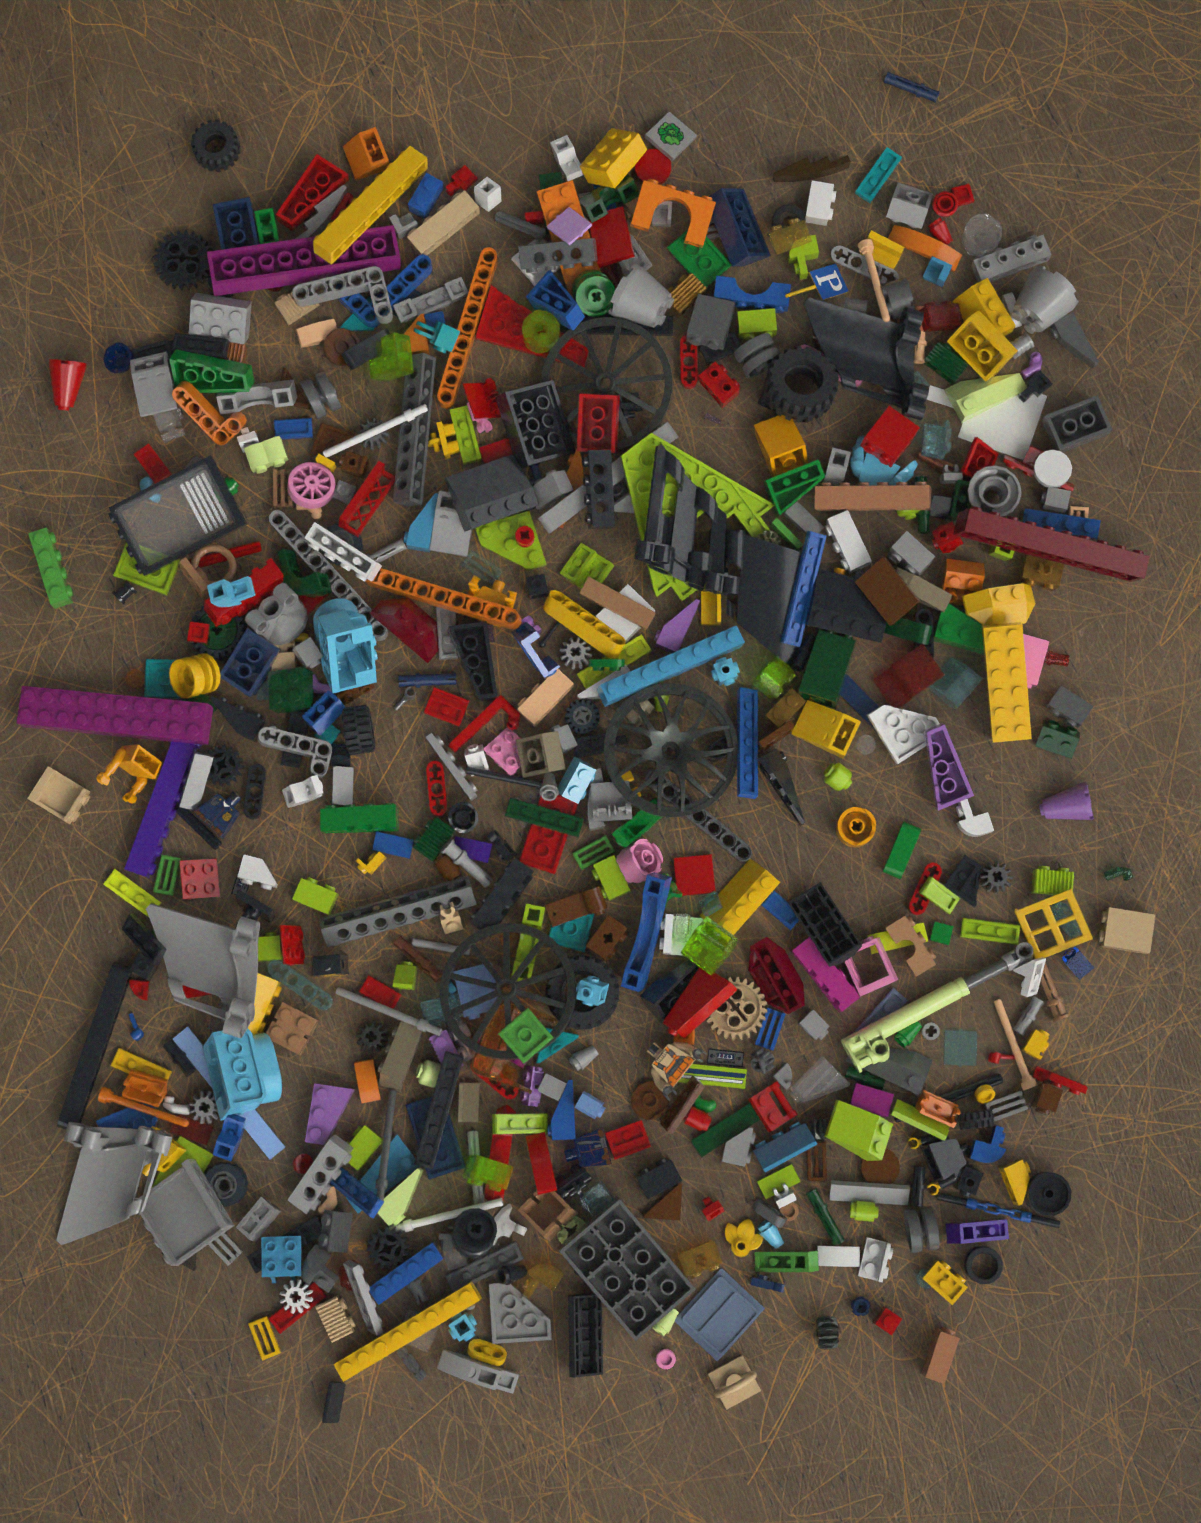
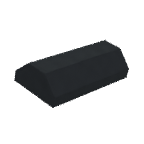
M821 882L788 902L829 967L845 962L853 957L862 947L857 936Z
M596 1294L568 1295L569 1377L603 1375L602 1301Z

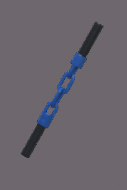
M940 1192L937 1194V1200L965 1206V1208L971 1210L978 1208L986 1213L1008 1215L1012 1219L1027 1223L1033 1222L1055 1228L1060 1227L1059 1220L1034 1215L1032 1212L1018 1209L1008 1210L996 1204H983L977 1202L976 1199H966ZM988 1206L996 1207V1212L986 1209ZM1015 1212L1020 1213V1217H1016L1013 1215H1015Z

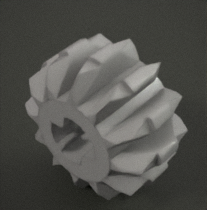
M577 637L576 642L569 638L570 645L567 642H563V646L566 649H560V653L564 654L560 659L567 660L565 662L566 667L572 663L573 670L576 664L582 669V662L588 665L589 661L586 658H592V654L587 653L591 650V646L585 647L586 641L580 644V637ZM574 650L576 652L577 650H579L580 656L575 655L573 657L572 651Z
M200 1091V1098L196 1095L193 1096L196 1103H189L190 1106H195V1109H191L189 1113H197L193 1119L197 1120L200 1118L201 1124H204L205 1120L210 1124L212 1123L211 1116L216 1120L219 1118L215 1113L218 1112L215 1097L211 1098V1091H208L206 1096L203 1091ZM204 1102L210 1105V1109H207L209 1110L208 1112L202 1110Z

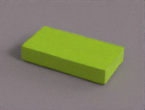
M928 877L919 891L921 895L947 914H951L960 899L933 877Z
M792 1164L757 1181L765 1199L775 1195L773 1188H776L778 1193L784 1191L783 1183L790 1188L801 1182Z

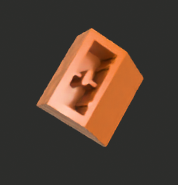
M376 127L358 133L343 146L356 181L382 172L389 165V159Z
M946 559L942 590L952 594L949 604L964 606L962 596L982 590L985 577L984 563Z

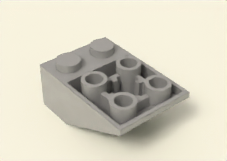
M167 352L130 360L131 375L141 417L178 409L177 402L172 397L175 384Z
M439 491L430 551L467 557L473 529L464 532L450 492Z

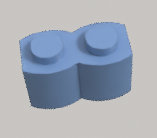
M583 1091L574 1107L593 1119L596 1117L600 1118L606 1109L603 1106V1101Z

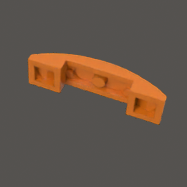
M894 225L888 237L891 241L929 259L933 256L951 264L952 268L950 271L955 272L962 257L959 252L948 245L909 228Z

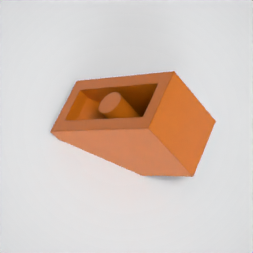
M423 313L416 318L404 333V341H401L402 352H406V355L419 353L430 355L428 338L414 332V328L427 333L426 328L416 324L417 321L426 324Z

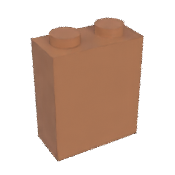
M943 1326L941 1330L935 1329L921 1372L924 1377L945 1384L960 1339L955 1335V1331Z

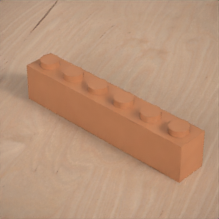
M860 482L858 486H850V483H839V486H831V483H820V486H815V510H931V486L927 485V482H915V485H907V482H896V485L888 486V482H877V486H869L867 482Z

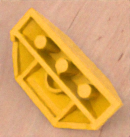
M1024 583L988 588L962 596L966 615L983 625L1014 622L1025 624L1035 606L1032 587Z

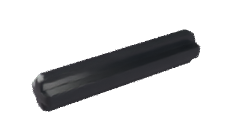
M177 808L176 813L214 850L221 846L222 842L188 809Z

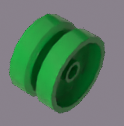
M587 270L575 278L571 293L583 313L598 317L608 313L610 308H613L611 299L615 292V287L605 273L599 270Z

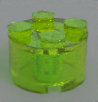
M535 310L525 318L522 325V335L526 347L535 353L550 352L551 348L554 347L560 338L559 322L553 314L547 311Z
M778 655L773 658L775 662H769L756 677L758 682H752V685L769 699L771 697L773 699L777 698L783 691L781 687L784 683L789 684L796 676L793 673L794 669Z

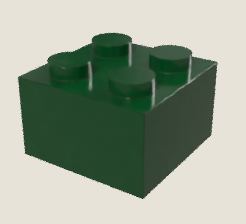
M304 667L268 672L269 709L282 714L308 710L310 707H313V672Z

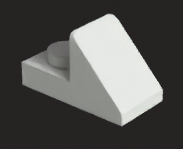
M1046 958L1034 959L1013 970L1025 976L1021 983V995L1029 997L1037 994Z

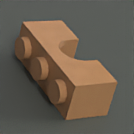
M902 913L884 924L895 944L902 940L913 942L914 948L912 952L904 958L917 977L936 965L933 960L936 956L931 948L926 949L923 943L926 940L921 932H915L913 927L916 924L911 916L906 917Z

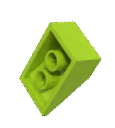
M836 1100L825 1137L866 1161H878L883 1159L893 1124L876 1114Z

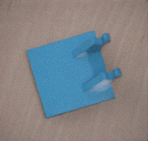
M301 1236L261 1237L262 1277H270L272 1283H276V1277L290 1276L291 1280H294L296 1283L295 1276H302Z

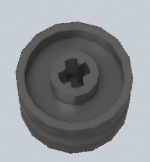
M769 333L754 337L734 352L733 355L739 364H744L742 371L746 378H752L767 371L771 361L780 353L778 348L772 347L774 341Z
M324 371L314 375L317 387L314 386L309 378L300 381V385L317 419L327 415L324 403H327L332 412L342 408L337 398L336 390Z
M932 1206L921 1208L920 1220L915 1209L904 1210V1224L910 1252H922L923 1240L928 1251L939 1249V1231Z

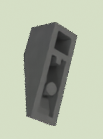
M1074 312L1062 317L1050 326L1051 336L1057 340L1058 344L1089 367H1096L1099 361Z

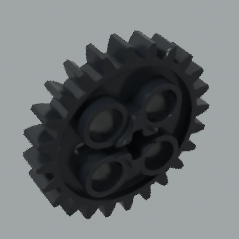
M177 230L176 236L170 232L171 238L168 239L164 236L165 243L158 242L161 248H155V252L158 254L153 256L154 260L157 261L153 265L155 268H158L155 272L157 275H160L161 281L165 280L166 286L172 283L173 289L177 285H179L181 291L184 286L188 290H190L191 285L198 288L197 282L204 284L202 278L208 279L209 277L207 272H210L207 252L212 251V248L207 246L208 241L206 239L202 241V235L196 237L195 231L189 235L187 230L184 231V234ZM173 248H180L177 253H171ZM198 249L197 254L190 255L191 250ZM171 266H178L176 271H169ZM196 267L195 272L188 273L189 268Z

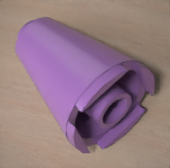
M1082 782L1042 800L1043 804H1039L1041 816L1045 815L1046 819H1094L1087 782Z

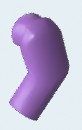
M314 674L313 691L315 694L324 696V693H327L328 690L331 691L329 684L319 683Z

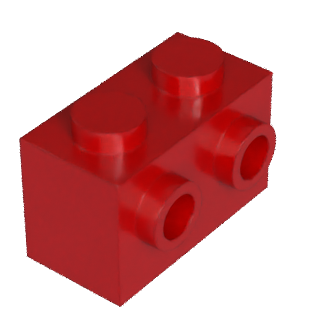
M715 361L698 375V382L723 408L739 395L740 385L734 378L731 379L727 375L728 372L722 364L718 365Z

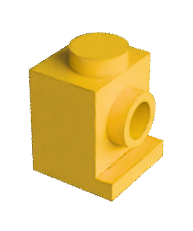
M1040 1028L1038 1031L1036 1029L1032 1030L1021 1050L1033 1058L1041 1060L1043 1056L1040 1055V1052L1044 1053L1049 1045L1047 1040L1050 1034Z

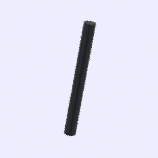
M467 766L466 774L539 789L543 782Z

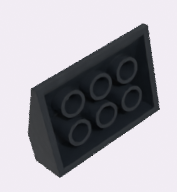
M554 380L508 391L495 397L513 455L521 469L576 452Z
M513 454L445 477L464 532L539 505L532 485Z
M822 569L818 570L805 625L882 643L886 620L855 583L858 578Z

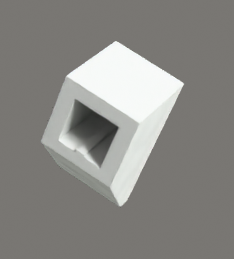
M243 855L238 873V878L242 879L241 883L253 885V882L261 884L260 888L271 890L272 887L277 888L278 884L263 859Z

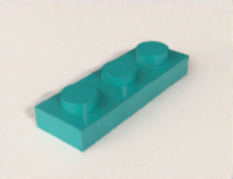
M886 147L855 191V194L871 204L902 160V156Z

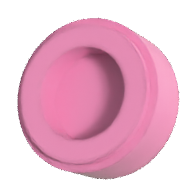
M662 1349L657 1353L656 1362L660 1368L670 1369L674 1366L676 1357L673 1351Z

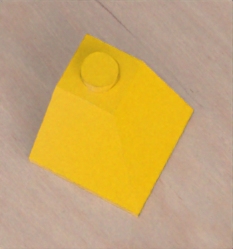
M1019 1159L998 1167L1012 1204L1017 1206L1023 1204L1030 1180L1028 1173H1031L1028 1163L1023 1162V1159Z

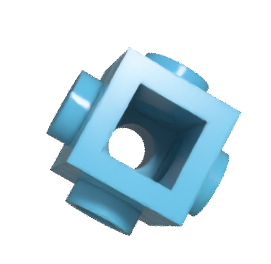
M726 657L716 660V664H713V670H711L713 680L717 681L719 686L723 684L728 686L735 683L738 677L737 673H740L737 662L733 663L732 658L726 659ZM728 667L729 672L724 673L722 669Z
M588 976L578 982L576 999L589 1006L605 1003L609 984L599 981L598 977Z
M460 1312L450 1318L452 1322L449 1324L450 1329L448 1331L454 1340L457 1338L460 1342L464 1339L466 1342L475 1336L474 1332L477 1330L475 1325L478 1323L472 1314L468 1316L467 1313L462 1315ZM460 1323H466L467 1328L465 1330H462L460 1328Z

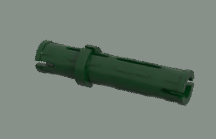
M927 476L915 477V482H927ZM920 510L916 513L919 534L930 533L929 516L931 513L929 510Z
M817 1188L807 1192L806 1196L814 1208L813 1212L814 1214L817 1213L833 1245L836 1246L844 1242L845 1239L828 1211L827 1203L823 1202Z

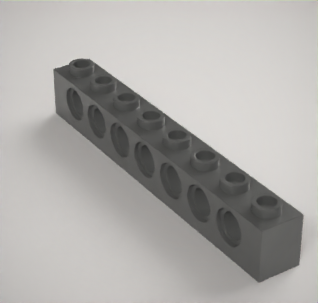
M425 353L407 355L401 415L404 414V411L410 408L413 410L423 404H426L428 411L416 416L414 420L405 421L400 424L393 503L406 507L422 505L436 364V358Z
M469 876L321 917L319 921L326 946L330 947L441 915L439 906L442 905L444 909H449V902L454 904L456 911L474 906L476 901Z

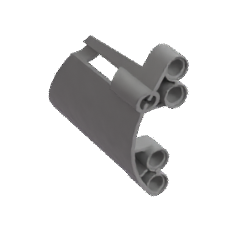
M150 904L146 911L157 939L167 949L163 958L169 976V988L174 1000L225 1020L222 1033L242 1038L255 1017L254 1004L258 976L260 922L240 916L241 918L235 929ZM183 985L220 997L223 1007L216 1008L187 999L183 991Z
M68 1122L63 1141L72 1143L75 1147H81L56 1241L60 1245H64L129 1219L130 1216L143 1212L161 1155L168 1156L173 1136L167 1133L166 1130H155L146 1126H139L138 1129L108 1128ZM151 1163L142 1199L134 1202L143 1167Z

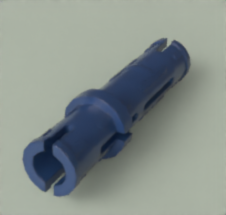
M889 71L884 80L885 84L892 85L915 94L917 98L922 97L936 103L940 91L926 87L924 83L913 82Z
M456 673L398 675V680H406V682H399V687L416 686V688H420V686L456 685V680H448V678H456Z

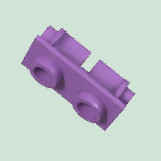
M526 1066V1070L523 1072L524 1086L520 1093L521 1105L538 1107L541 1092L535 1089V1085H540L543 1080L544 1072H542V1068Z

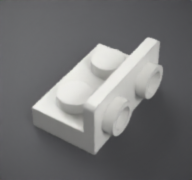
M866 1237L857 1276L878 1282H883V1278L887 1279L889 1267H886L887 1260H891L893 1254L891 1243Z

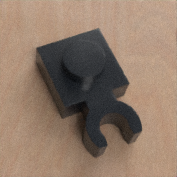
M496 830L487 835L488 839L495 844L494 847L497 849L496 852L501 859L509 861L517 855L514 849L506 840L501 838V835Z

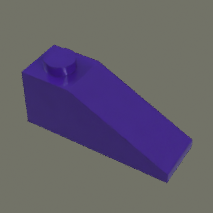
M1007 1219L947 1223V1244L1009 1239Z

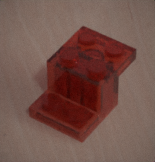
M922 644L892 664L887 671L873 679V682L888 704L899 709L922 694L929 686L945 675Z

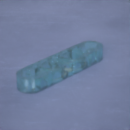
M273 960L269 963L268 973L276 980L320 1010H328L332 1007L333 999L324 990L286 964H283L282 961ZM278 964H280V969L284 972L286 971V969L289 970L284 975L283 980L280 979V977L283 976L282 974H280L279 972H276L275 974L273 973V965L277 966ZM291 974H295L298 978L295 985H289L287 982V978ZM307 985H311L314 989L311 996L303 994V988ZM318 990L321 992L318 996L321 998L328 997V1006L323 1005L321 1007V1002L318 999H315V1002L312 1001Z

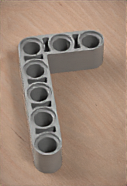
M376 266L299 284L292 291L296 304L301 307L370 291L377 320L382 324H387L393 319L383 272ZM374 275L380 276L378 280H371V277ZM354 280H361V283L358 285L352 284ZM337 284L343 285L341 289H334ZM320 288L325 289L321 294L316 293ZM379 292L384 293V296L381 298L375 297ZM300 293H306L304 298L297 297ZM382 310L389 311L388 314L384 316L379 314Z

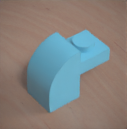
M249 576L233 582L222 579L207 585L210 601L218 607L240 605L242 600L255 596L252 579Z

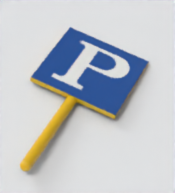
M835 263L810 271L809 275L814 285L788 293L785 297L788 298L817 289L823 301L849 291Z

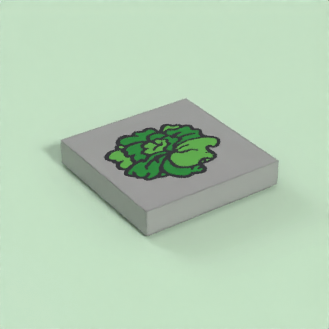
M668 112L645 134L644 138L673 161L696 139L697 135L672 113Z

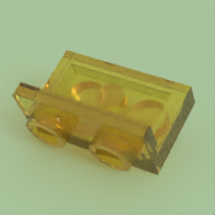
M799 218L789 220L788 225L783 227L781 224L770 228L771 231L767 232L776 255L812 242L805 220H799Z

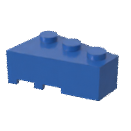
M551 270L546 272L526 296L534 310L573 331L585 318L576 301Z

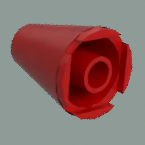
M49 359L54 405L58 406V410L69 411V407H74L87 363Z

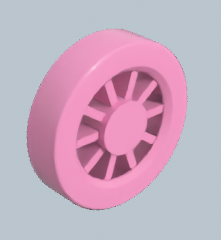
M315 462L299 464L289 474L287 483L288 494L301 507L308 509L323 507L330 502L334 495L335 478L331 471L322 464ZM307 494L310 495V499L305 498Z

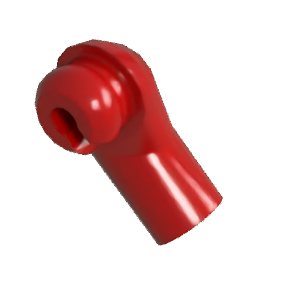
M507 702L502 707L509 715L507 728L509 730H516L520 725L521 715Z

